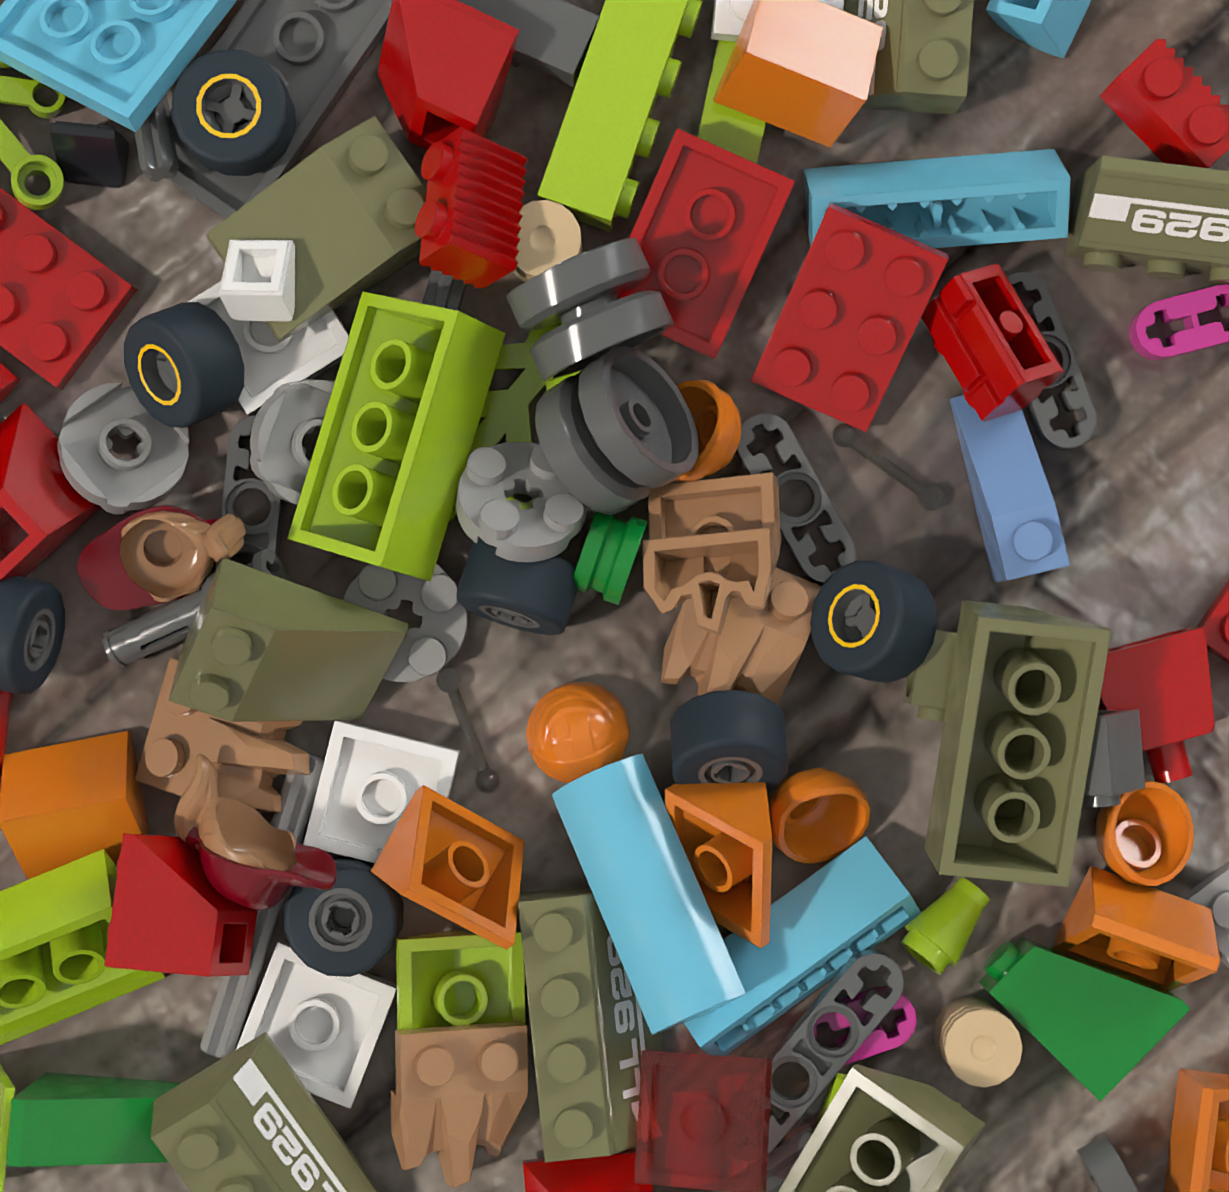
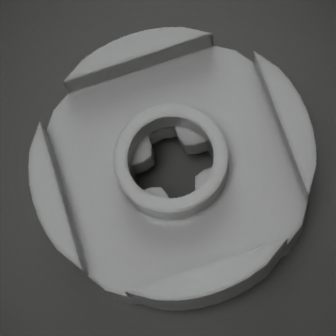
M308 379L296 383L282 384L264 402L253 422L250 436L251 469L258 478L263 480L273 494L291 504L298 505L311 462L305 457L306 448L302 446V439L305 433L312 434L316 426H322L335 383L333 381Z
M122 383L102 384L82 394L68 409L57 444L60 466L71 486L85 499L100 505L106 512L112 514H124L130 510L145 509L164 500L179 484L189 457L188 427H168L154 419L141 405L132 387H121ZM116 433L124 440L135 436L140 442L135 449L137 458L129 461L124 457L115 458L110 453L113 443L109 437Z
M508 442L492 447H481L474 450L468 457L467 466L459 480L456 499L457 517L466 535L476 544L479 536L485 543L495 546L496 556L515 562H537L553 558L568 548L569 540L578 532L580 533L584 525L588 507L572 496L557 478L541 449L540 443ZM513 494H526L534 498L531 509H521L518 501L507 500L506 498L513 496Z
M369 564L351 582L343 598L344 601L387 616L389 609L397 610L400 608L402 600H409L413 602V613L422 616L420 628H409L383 679L395 682H412L439 672L448 664L463 646L469 624L468 610L457 601L458 584L438 564L435 565L431 582Z

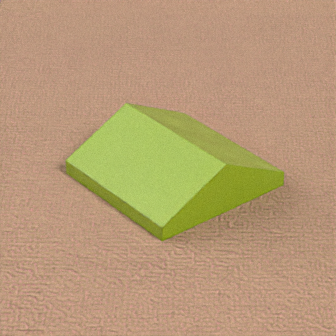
M450 930L396 938L397 1030L521 1021L525 1024V978L521 931H516L515 944L507 950L469 930Z

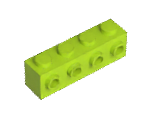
M605 0L537 195L538 201L549 200L562 204L573 213L577 221L609 232L612 231L617 216L628 219L640 182L630 179L637 156L649 159L661 124L660 121L651 119L659 95L668 99L671 97L682 61L673 59L672 56L680 35L691 39L703 1Z

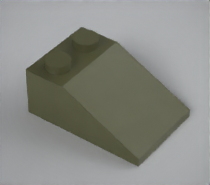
M373 116L321 146L207 233L206 238L224 264L230 240H293L295 245V309L293 319L288 322L265 321L280 343L420 257L422 238L417 237L415 234V221L421 207L426 202L427 190L378 119Z
M222 558L181 649L169 701L231 722L361 720L407 633L408 623Z

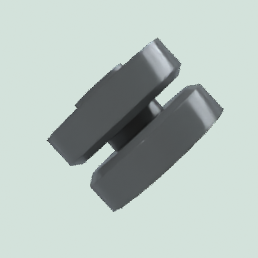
M637 238L623 239L568 258L529 279L506 295L519 327L537 330L560 322L563 324L541 336L530 350L544 382L556 380L583 370L588 363L611 348L625 345L633 348L674 325L660 292L648 290L621 299L618 298V296L642 283L651 271Z
M626 345L609 349L588 363L581 374L569 376L546 391L536 404L535 426L541 449L554 474L572 496L596 512L613 515L625 511L646 498L651 489L667 485L692 470L699 457L698 434L692 413L678 387L662 367L645 353Z

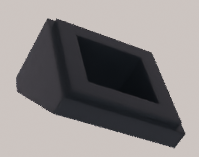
M64 121L51 123L50 135L54 152L65 182L110 188H121L124 186L129 143L114 127Z

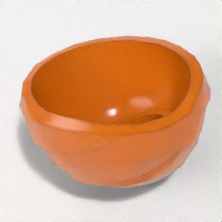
M707 380L684 381L676 385L692 413L698 434L699 457L692 470L674 481L690 482L713 475L731 462L740 444L741 417L739 409L729 394Z
M568 682L553 688L536 703L528 720L526 738L529 752L537 766L548 776L561 782L570 783L594 770L620 761L630 738V726L624 706L613 693L601 685L591 682Z
M814 768L792 775L784 780L772 794L769 815L773 844L787 857L801 863L823 862L842 854L859 840L869 824L870 806L867 795L852 779L826 768Z
M1145 780V788L1120 794V805L1100 808L1096 818L1097 849L1104 861L1127 882L1135 885L1158 886L1171 881L1187 863L1194 844V825L1187 804L1177 792L1165 784Z

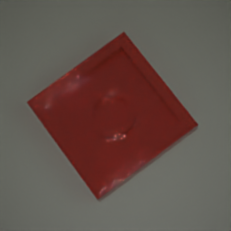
M642 1050L634 1183L727 1192H766L773 1059Z

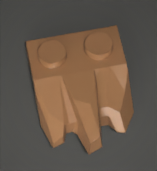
M773 472L672 483L651 489L648 495L649 540L643 541L644 589L662 614L669 612L685 600L692 598L697 626L708 632L721 635L731 596L743 597L746 605L750 608L764 609L779 558L781 544L778 479Z
M776 567L764 609L750 608L746 605L743 597L731 596L721 635L708 632L697 626L692 598L685 600L664 647L661 683L677 685L686 676L695 677L698 683L697 696L713 691L741 690L760 694L776 704L780 701L811 632L810 621L814 600L822 586Z
M170 658L135 780L182 796L192 779L196 756L202 754L212 762L217 771L219 797L244 802L258 812L281 813V795L272 787L273 779L278 775H310L309 754L284 740L287 730L300 726L303 721L231 722L171 702L169 697L179 659Z
M521 1021L395 1030L396 1090H391V1134L403 1170L421 1166L427 1154L437 1152L446 1185L456 1188L470 1181L476 1145H482L490 1156H500L516 1128L528 1095L527 1025Z

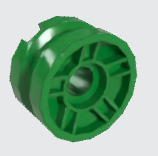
M596 512L573 576L577 591L586 594L592 589L603 593V600L619 605L647 521L633 516L628 521L616 518L615 514L606 515Z

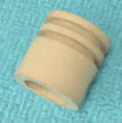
M539 200L523 205L520 211L523 217L519 222L522 228L518 234L521 240L516 247L519 250L516 257L518 265L514 272L517 277L526 282L550 267L581 254L582 241L580 226L576 218L562 204L549 200Z
M973 996L955 999L942 1009L935 1021L933 1037L937 1051L955 1076L967 1084L984 1088L999 1085L1012 1076L1018 1067L1023 1049L1020 1033L1012 1021L988 1000Z

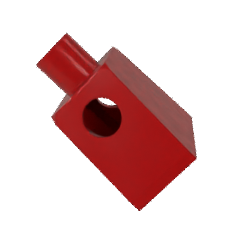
M1186 627L1108 649L1098 710L1139 709L1142 751L1147 753L1154 782L1168 783L1192 776L1193 772L1184 740L1214 731L1215 721L1204 627Z

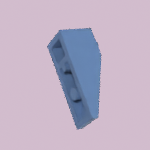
M964 395L950 398L993 582L1008 581L1070 566L1055 501L1022 409L983 422L975 409L967 403Z

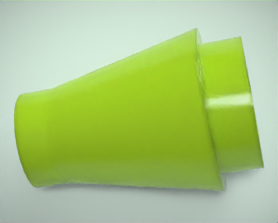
M959 877L948 891L905 925L908 933L900 944L922 965L934 973L942 975L949 965L957 966L982 911L990 902L989 897L972 882Z

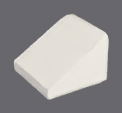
M293 240L229 241L219 297L233 320L292 321L295 309V245Z

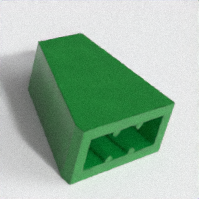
M1021 937L1015 945L1008 941L998 947L984 963L983 969L987 973L979 981L1100 1102L1191 1009L1180 998L1164 988Z
M46 1072L11 1099L6 1166L34 1167L168 1162L151 1139L153 1105L156 1098L182 1082Z

